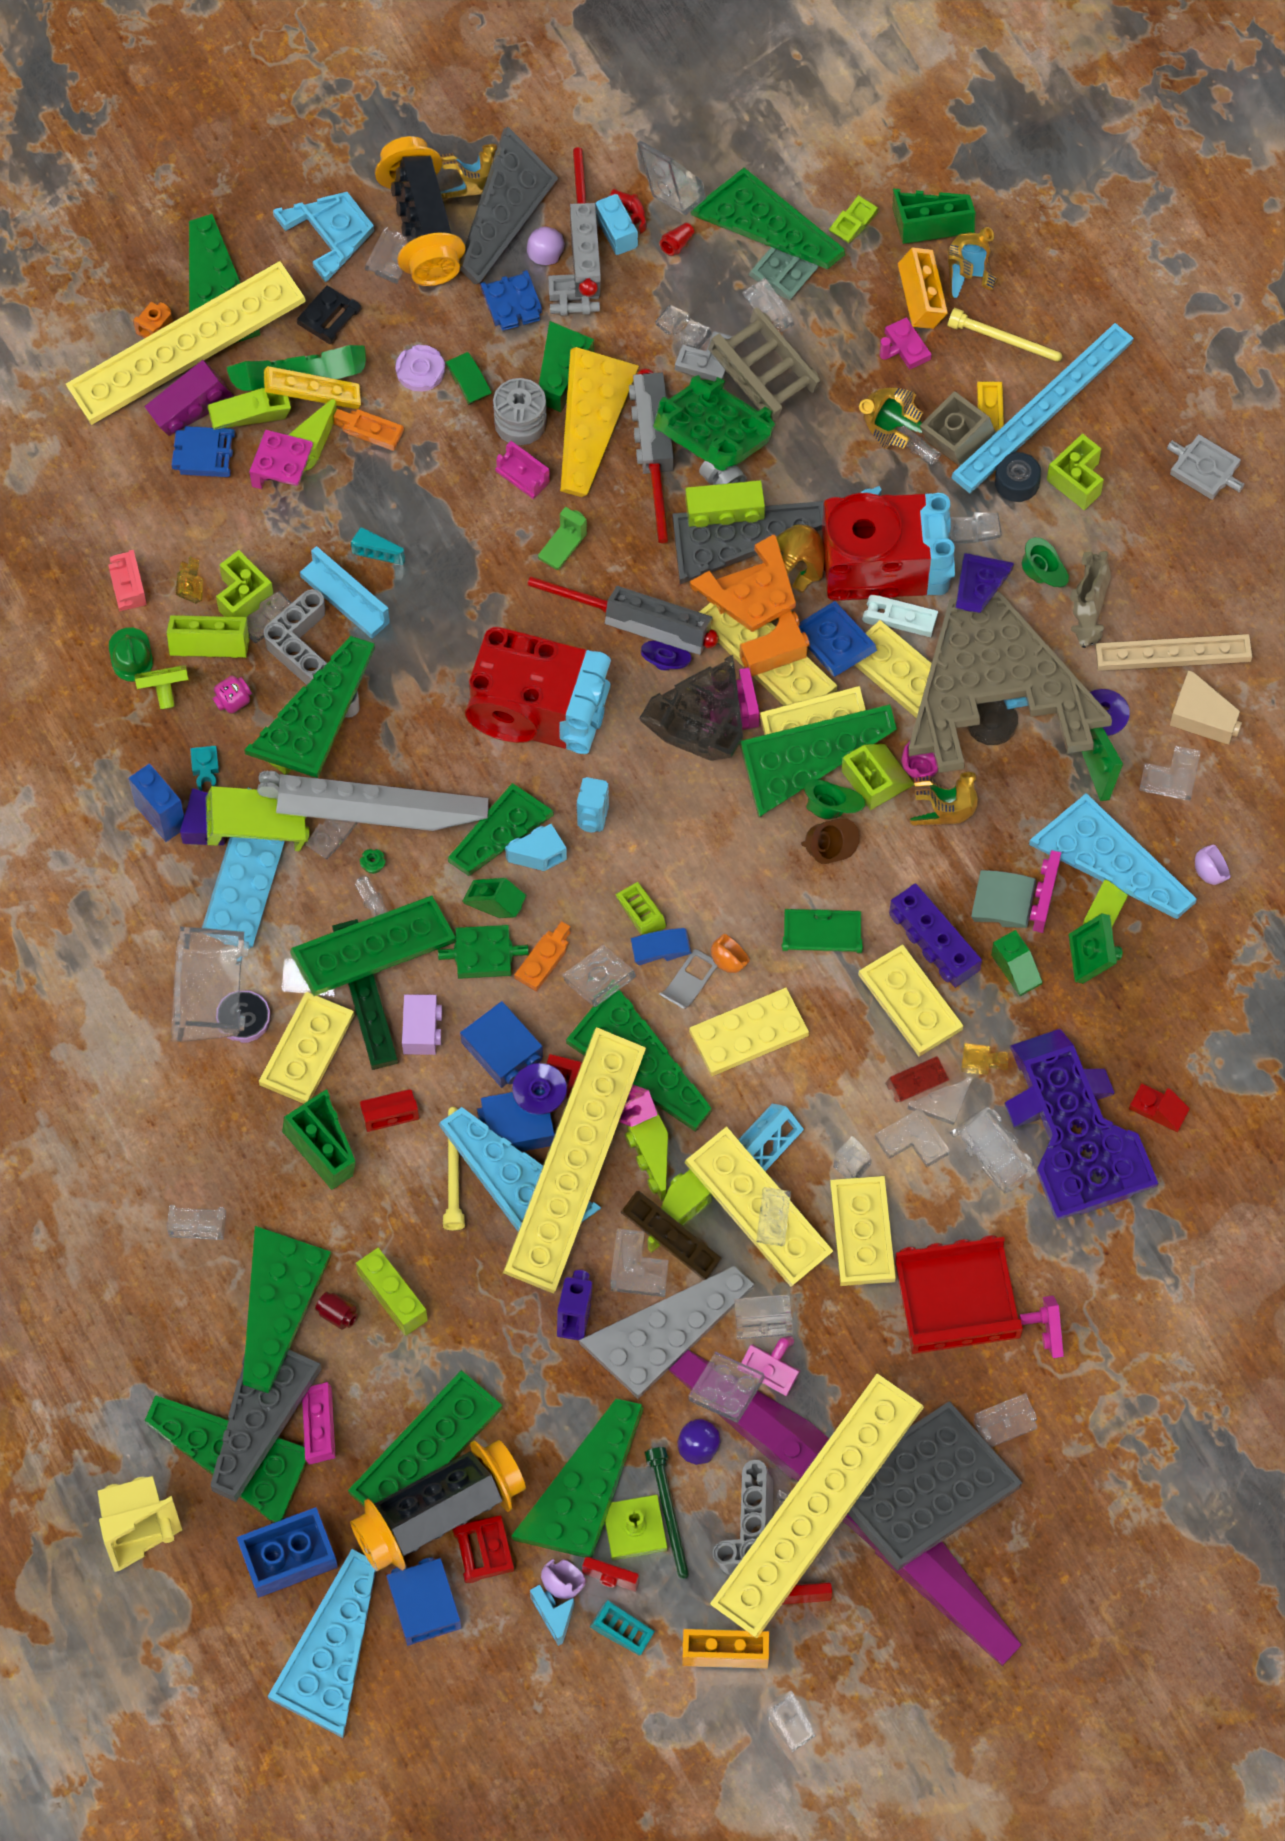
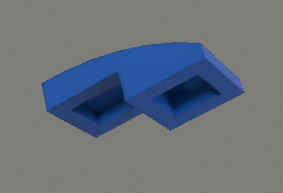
M686 928L657 931L631 938L635 963L639 966L661 958L670 961L691 954Z

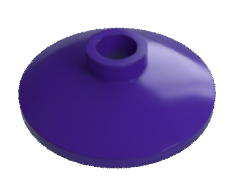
M656 640L648 641L641 646L640 653L642 657L660 670L667 671L685 668L691 662V655L688 651Z
M1097 689L1091 691L1090 693L1101 706L1109 708L1107 712L1112 718L1111 726L1103 727L1107 736L1120 732L1126 726L1130 715L1126 700L1112 690Z
M543 1063L531 1064L523 1068L516 1075L512 1086L513 1097L518 1106L526 1112L538 1115L547 1114L557 1109L564 1101L567 1090L566 1081L561 1072L555 1067ZM541 1089L545 1093L541 1096H537L535 1094V1091Z

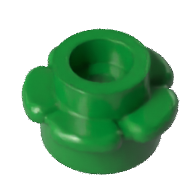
M367 849L362 853L360 865L366 872L375 874L382 870L386 860L383 858L384 854L382 851Z

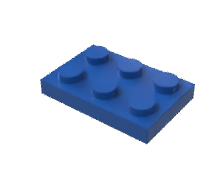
M836 601L799 622L800 625L798 627L801 633L805 632L809 640V647L807 648L833 677L877 651L875 643Z

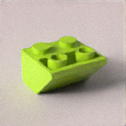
M885 744L863 745L842 759V773L853 788L863 796L865 804L870 811L914 785V782Z

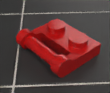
M501 1515L466 1523L452 1529L454 1538H457L465 1570L463 1573L465 1583H474L484 1578L514 1571ZM473 1533L477 1535L484 1567L477 1569L468 1535Z

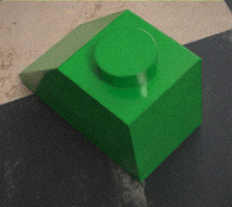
M507 878L479 879L472 881L462 902L497 918H514L521 911L522 904L527 895Z
M1016 930L993 942L991 956L1019 996L1042 985V980L1032 954Z

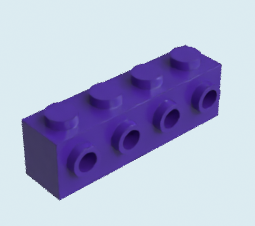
M916 883L891 900L889 910L891 919L897 925H902L906 930L908 939L913 944L917 943L920 946L925 959L937 966L939 974L945 982H950L956 988L980 971L982 959Z

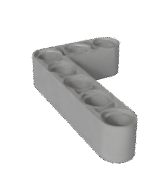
M314 589L304 592L264 628L267 650L306 685L313 679V675L319 669L322 670L327 664L299 639L325 616L323 595ZM311 604H317L316 607H309ZM292 620H299L297 623H290ZM274 636H280V637H281V638L276 639V640L271 639V638L274 637ZM291 652H298L297 655H289ZM309 668H316L314 671H307ZM357 691L345 717H353L359 712L360 705Z

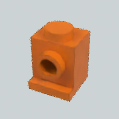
M150 302L140 316L134 318L133 322L136 334L146 338L173 323L171 310L167 305L161 302L158 305Z

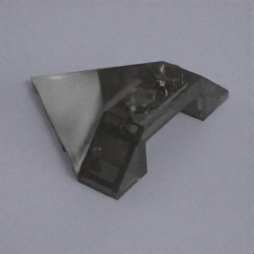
M733 654L725 658V662L713 668L710 666L674 685V689L662 695L659 693L651 697L639 718L640 721L664 742L710 761L732 758L743 739Z

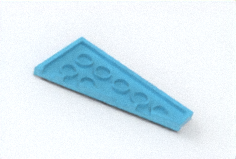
M1087 793L1029 841L1030 846L1050 855L1051 850L1061 852L1060 861L1102 882L1105 879L1110 881L1124 893L1175 919H1178L1196 903L1197 898Z
M461 1107L442 1120L439 1126L515 1229L519 1231L543 1165L525 1152L522 1153L511 1145L510 1141L498 1136L485 1123ZM589 1201L581 1223L598 1212L601 1207Z
M351 1549L268 1695L269 1700L341 1738H344L376 1573L366 1556Z

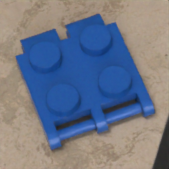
M528 270L522 271V274L507 278V276L501 277V280L492 283H480L494 325H500L502 331L519 327V319H521L523 325L540 321L539 314L542 313V307Z
M185 426V430H177L174 441L175 450H173L171 464L172 469L180 470V475L229 477L231 471L228 468L229 459L233 455L231 442L232 438L235 437V430L227 428L213 430V428L190 426ZM223 457H225V458H224V466L222 467V460H223Z

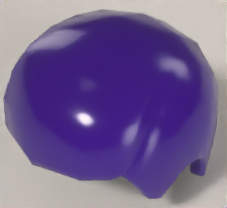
M704 1419L689 1421L681 1429L677 1440L679 1454L685 1461L695 1465L710 1462L719 1450L721 1443L718 1429L711 1422Z

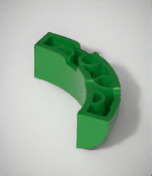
M348 345L322 352L321 356L319 354L298 356L272 362L269 360L244 361L226 368L230 381L236 388L243 391H255L265 388L264 370L267 366L340 379L362 372L366 363V351L363 345Z

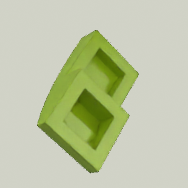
M858 195L847 211H842L829 228V232L849 244L868 226L879 212V209Z

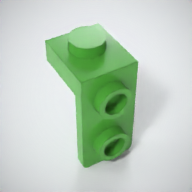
M567 507L560 513V528L538 554L539 560L556 570L562 567L587 535V521L583 514L576 510L572 511Z

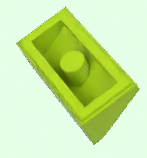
M1105 879L1084 919L1083 925L1103 913L1110 915L1113 927L1128 895Z

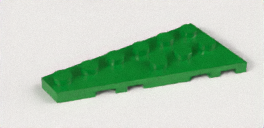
M745 167L691 208V215L825 269H829L845 256V249Z
M213 214L189 221V313L241 284ZM260 329L252 332L251 334L247 335L246 337L240 339L235 343L260 336Z
M891 705L740 741L739 744L758 818L803 790L808 781L818 780L842 765V759L847 754L863 745L875 744L897 730Z
M621 1399L613 1401L511 1535L513 1541L584 1558L593 1557L644 1410L642 1404Z

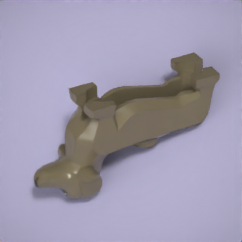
M1108 551L1100 552L1099 555L1092 552H1084L1082 557V565H1085L1084 578L1076 589H1072L1069 597L1071 601H1074L1073 614L1079 625L1072 626L1071 631L1076 633L1082 648H1086L1088 645H1095L1101 640L1104 626L1097 624V618L1111 579Z

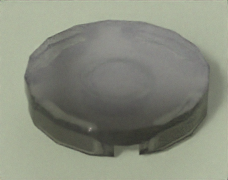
M1004 700L976 704L980 725L967 726L970 735L976 741L985 745H1000L1014 736L1018 726V714L1014 708L1007 709Z

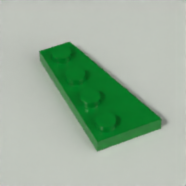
M511 783L488 810L487 819L480 820L450 854L448 862L467 876H470L504 852L505 847L516 838L522 839L554 816V811L514 783Z

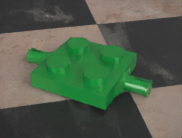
M509 925L456 928L454 949H438V960H455L458 979L511 976L510 964L513 956L529 955L528 944L512 946L509 938Z

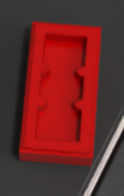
M585 1557L582 1565L584 1575L599 1579L602 1585L610 1588H615L617 1585L636 1592L639 1585L638 1573Z

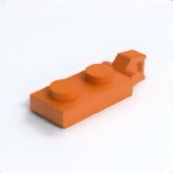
M337 409L333 416L334 425L343 428V431L349 435L392 451L395 450L404 432L402 425L359 409L351 411V413Z
M561 922L554 932L548 931L546 935H543L514 974V978L537 992L566 953V948L569 945L566 939L571 934V927Z

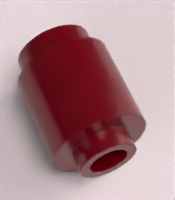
M325 1292L315 1306V1310L319 1312L320 1317L341 1330L346 1327L350 1328L358 1316L356 1306L335 1293Z

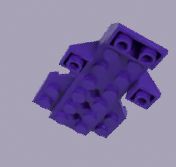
M1061 1029L1010 1045L1018 1069L1023 1072L1029 1088L1006 1101L1004 1105L1014 1128L1037 1121L1041 1117L1050 1142L1036 1172L1056 1221L1078 1213L1082 1215L1129 1199L1134 1194L1158 1186L1159 1183L1139 1134L1113 1125V1122L1104 1119L1096 1100L1114 1095L1115 1093L1105 1069H1083L1074 1045ZM1073 1125H1076L1077 1128H1082L1080 1134L1071 1131ZM1083 1150H1086L1087 1153H1092L1090 1159L1081 1156ZM1093 1174H1096L1097 1178L1101 1176L1100 1184L1092 1182Z

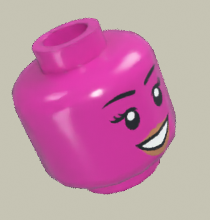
M232 675L214 686L216 696L212 699L220 711L225 709L228 713L233 714L250 703L249 696L252 692L242 677L237 678Z

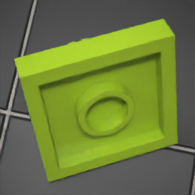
M186 665L135 674L137 689L151 686L156 687L160 709L175 706L171 683L188 680Z
M658 1495L611 1503L605 1525L612 1561L667 1551Z

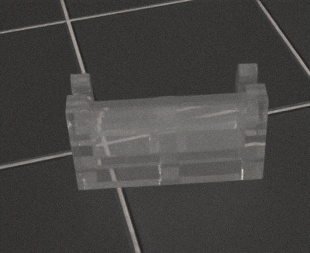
M766 278L742 292L753 309L758 307L762 313L764 312L770 317L773 326L779 333L795 325L791 313Z
M170 1205L167 1222L169 1237L224 1240L226 1209L224 1207H219L218 1210L185 1209Z
M789 1295L734 1299L737 1339L792 1335Z
M1025 1393L976 1413L974 1425L985 1442L990 1447H993L1037 1429L1035 1422L1037 1417Z

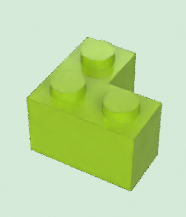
M1082 433L1048 467L1047 481L1083 510L1089 507L1102 492L1104 479L1093 471L1099 464L1101 448Z
M240 550L219 564L222 580L229 586L216 596L218 610L224 617L249 618L274 598L272 582Z

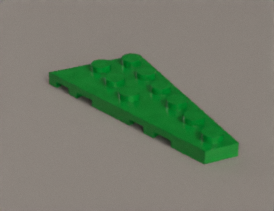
M350 636L330 657L331 660L322 670L319 669L313 675L310 683L306 687L303 686L277 714L278 717L260 732V736L254 743H250L244 749L245 755L318 778L373 655L375 643Z
M613 981L568 1036L566 1044L585 1056L593 1032L597 1027L645 1047L646 1049L633 1085L649 1090L655 1105L696 1132L712 1112L711 1106L694 1084L684 1075L678 1063H675L671 1058L668 1050L646 1021L642 1020L634 1009L633 1004L629 999H626L619 986Z
M255 1226L243 1385L269 1394L330 1261L331 1251Z
M155 1395L145 1418V1423L213 1476L217 1458L222 1449V1439L224 1431L227 1429L228 1420ZM277 1438L240 1495V1498L272 1523L285 1518L307 1464L305 1460V1447Z

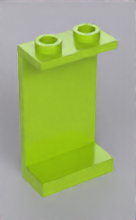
M211 786L206 796L207 845L218 846L222 837L293 841L294 850L300 851L303 844L308 842L309 827L305 826V819L307 817L276 813L278 799L261 796L255 789Z

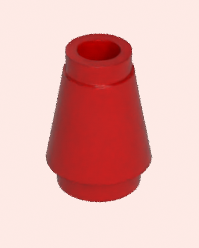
M684 223L663 234L660 240L662 251L669 256L679 254L694 234V228L689 223Z

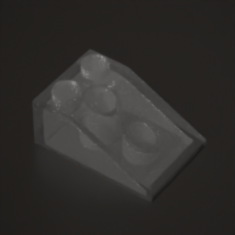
M641 140L637 143L654 198L685 216L706 199L704 183L699 177L693 175L674 159Z

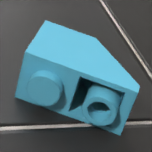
M552 824L545 827H537L531 834L522 839L516 838L505 847L506 859L509 863L545 871L567 860V848Z

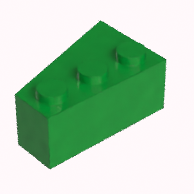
M893 188L892 209L902 244L958 236L969 232L975 233L976 212L970 195L939 192V196L925 195L924 191L916 190V194L901 193V189Z
M549 321L539 386L544 391L546 406L562 412L567 403L570 350L577 347L594 352V339Z
M326 1089L284 1116L282 1132L328 1187L333 1190L353 1177L355 1159L345 1133L342 1132L336 1110L334 1111L329 1099L330 1095Z

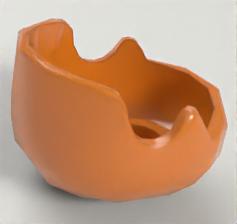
M727 934L721 935L711 946L713 962L718 968L727 973L740 972L750 962L746 952Z

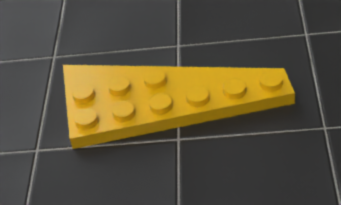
M577 347L570 350L561 492L579 497H584L588 494L628 395L629 385H632L633 375H636L638 365Z

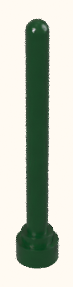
M656 1447L644 1452L647 1465L654 1469L677 1574L680 1579L684 1580L688 1578L689 1571L665 1471L666 1461L668 1460L667 1450L665 1447Z

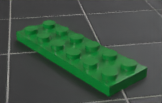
M431 895L292 947L290 954L313 996H317L455 943L456 937Z
M461 1370L348 1489V1494L365 1508L364 1501L366 1499L375 1504L450 1463L460 1455L503 1409L502 1404Z

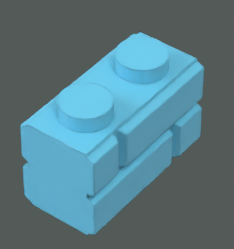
M618 194L597 201L595 203L596 219L615 255L638 247V231L634 224H632V220Z
M588 777L582 779L577 799V824L586 832H600L604 829L609 809V784L604 780Z

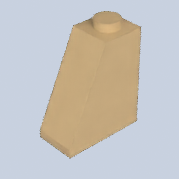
M1188 671L1172 714L1170 726L1229 745L1232 736H1238L1242 722L1238 721L1240 711L1194 672Z

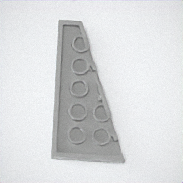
M733 1266L579 1340V1344L639 1399L687 1350H690L754 1288V1284Z

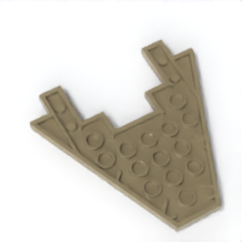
M996 592L981 613L955 608L956 599H949L911 736L909 756L934 753L938 773L964 769V759L956 728L980 725L976 704L1026 697L1031 717L1057 714L1067 754L1093 750L1090 729L1111 726V716L1000 592Z

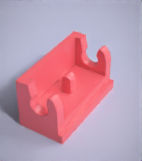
M134 550L110 557V563L112 564L108 566L119 611L147 605Z

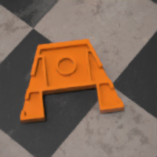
M774 534L755 544L754 550L766 567L735 585L723 590L710 571L690 581L692 590L696 593L699 591L707 597L709 602L720 606L727 611V615L751 632L796 607L777 538Z

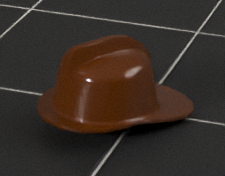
M839 818L811 827L806 834L805 841H802L801 845L806 847L807 852L817 862L829 864L851 857L858 847L860 835L853 821Z

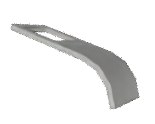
M694 949L670 985L663 992H660L659 995L686 1009L695 1000L717 968V965L711 957ZM695 956L712 965L703 980H699L685 971Z

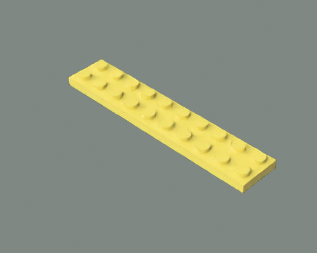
M279 261L66 383L67 389L89 423L93 425L192 368L200 361L206 360L305 303V297Z
M597 1027L594 1030L505 1265L504 1274L553 1294L556 1291L644 1055L645 1047Z
M876 1374L710 1605L757 1639L923 1410V1405L879 1374Z

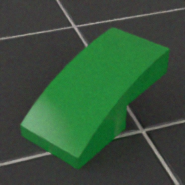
M469 352L445 362L468 405L492 394Z

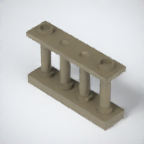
M756 307L753 309L750 325L730 339H724L720 333L711 339L708 350L759 410L766 406L772 411L771 418L775 421L779 418L783 408L781 406L782 402L805 386L813 394L816 392L820 380L817 372L813 368L808 367L773 326L770 317ZM757 331L768 341L745 358L739 357L734 351V347ZM772 350H775L783 361L760 377L756 376L749 366ZM791 368L799 379L778 394H771L765 385Z

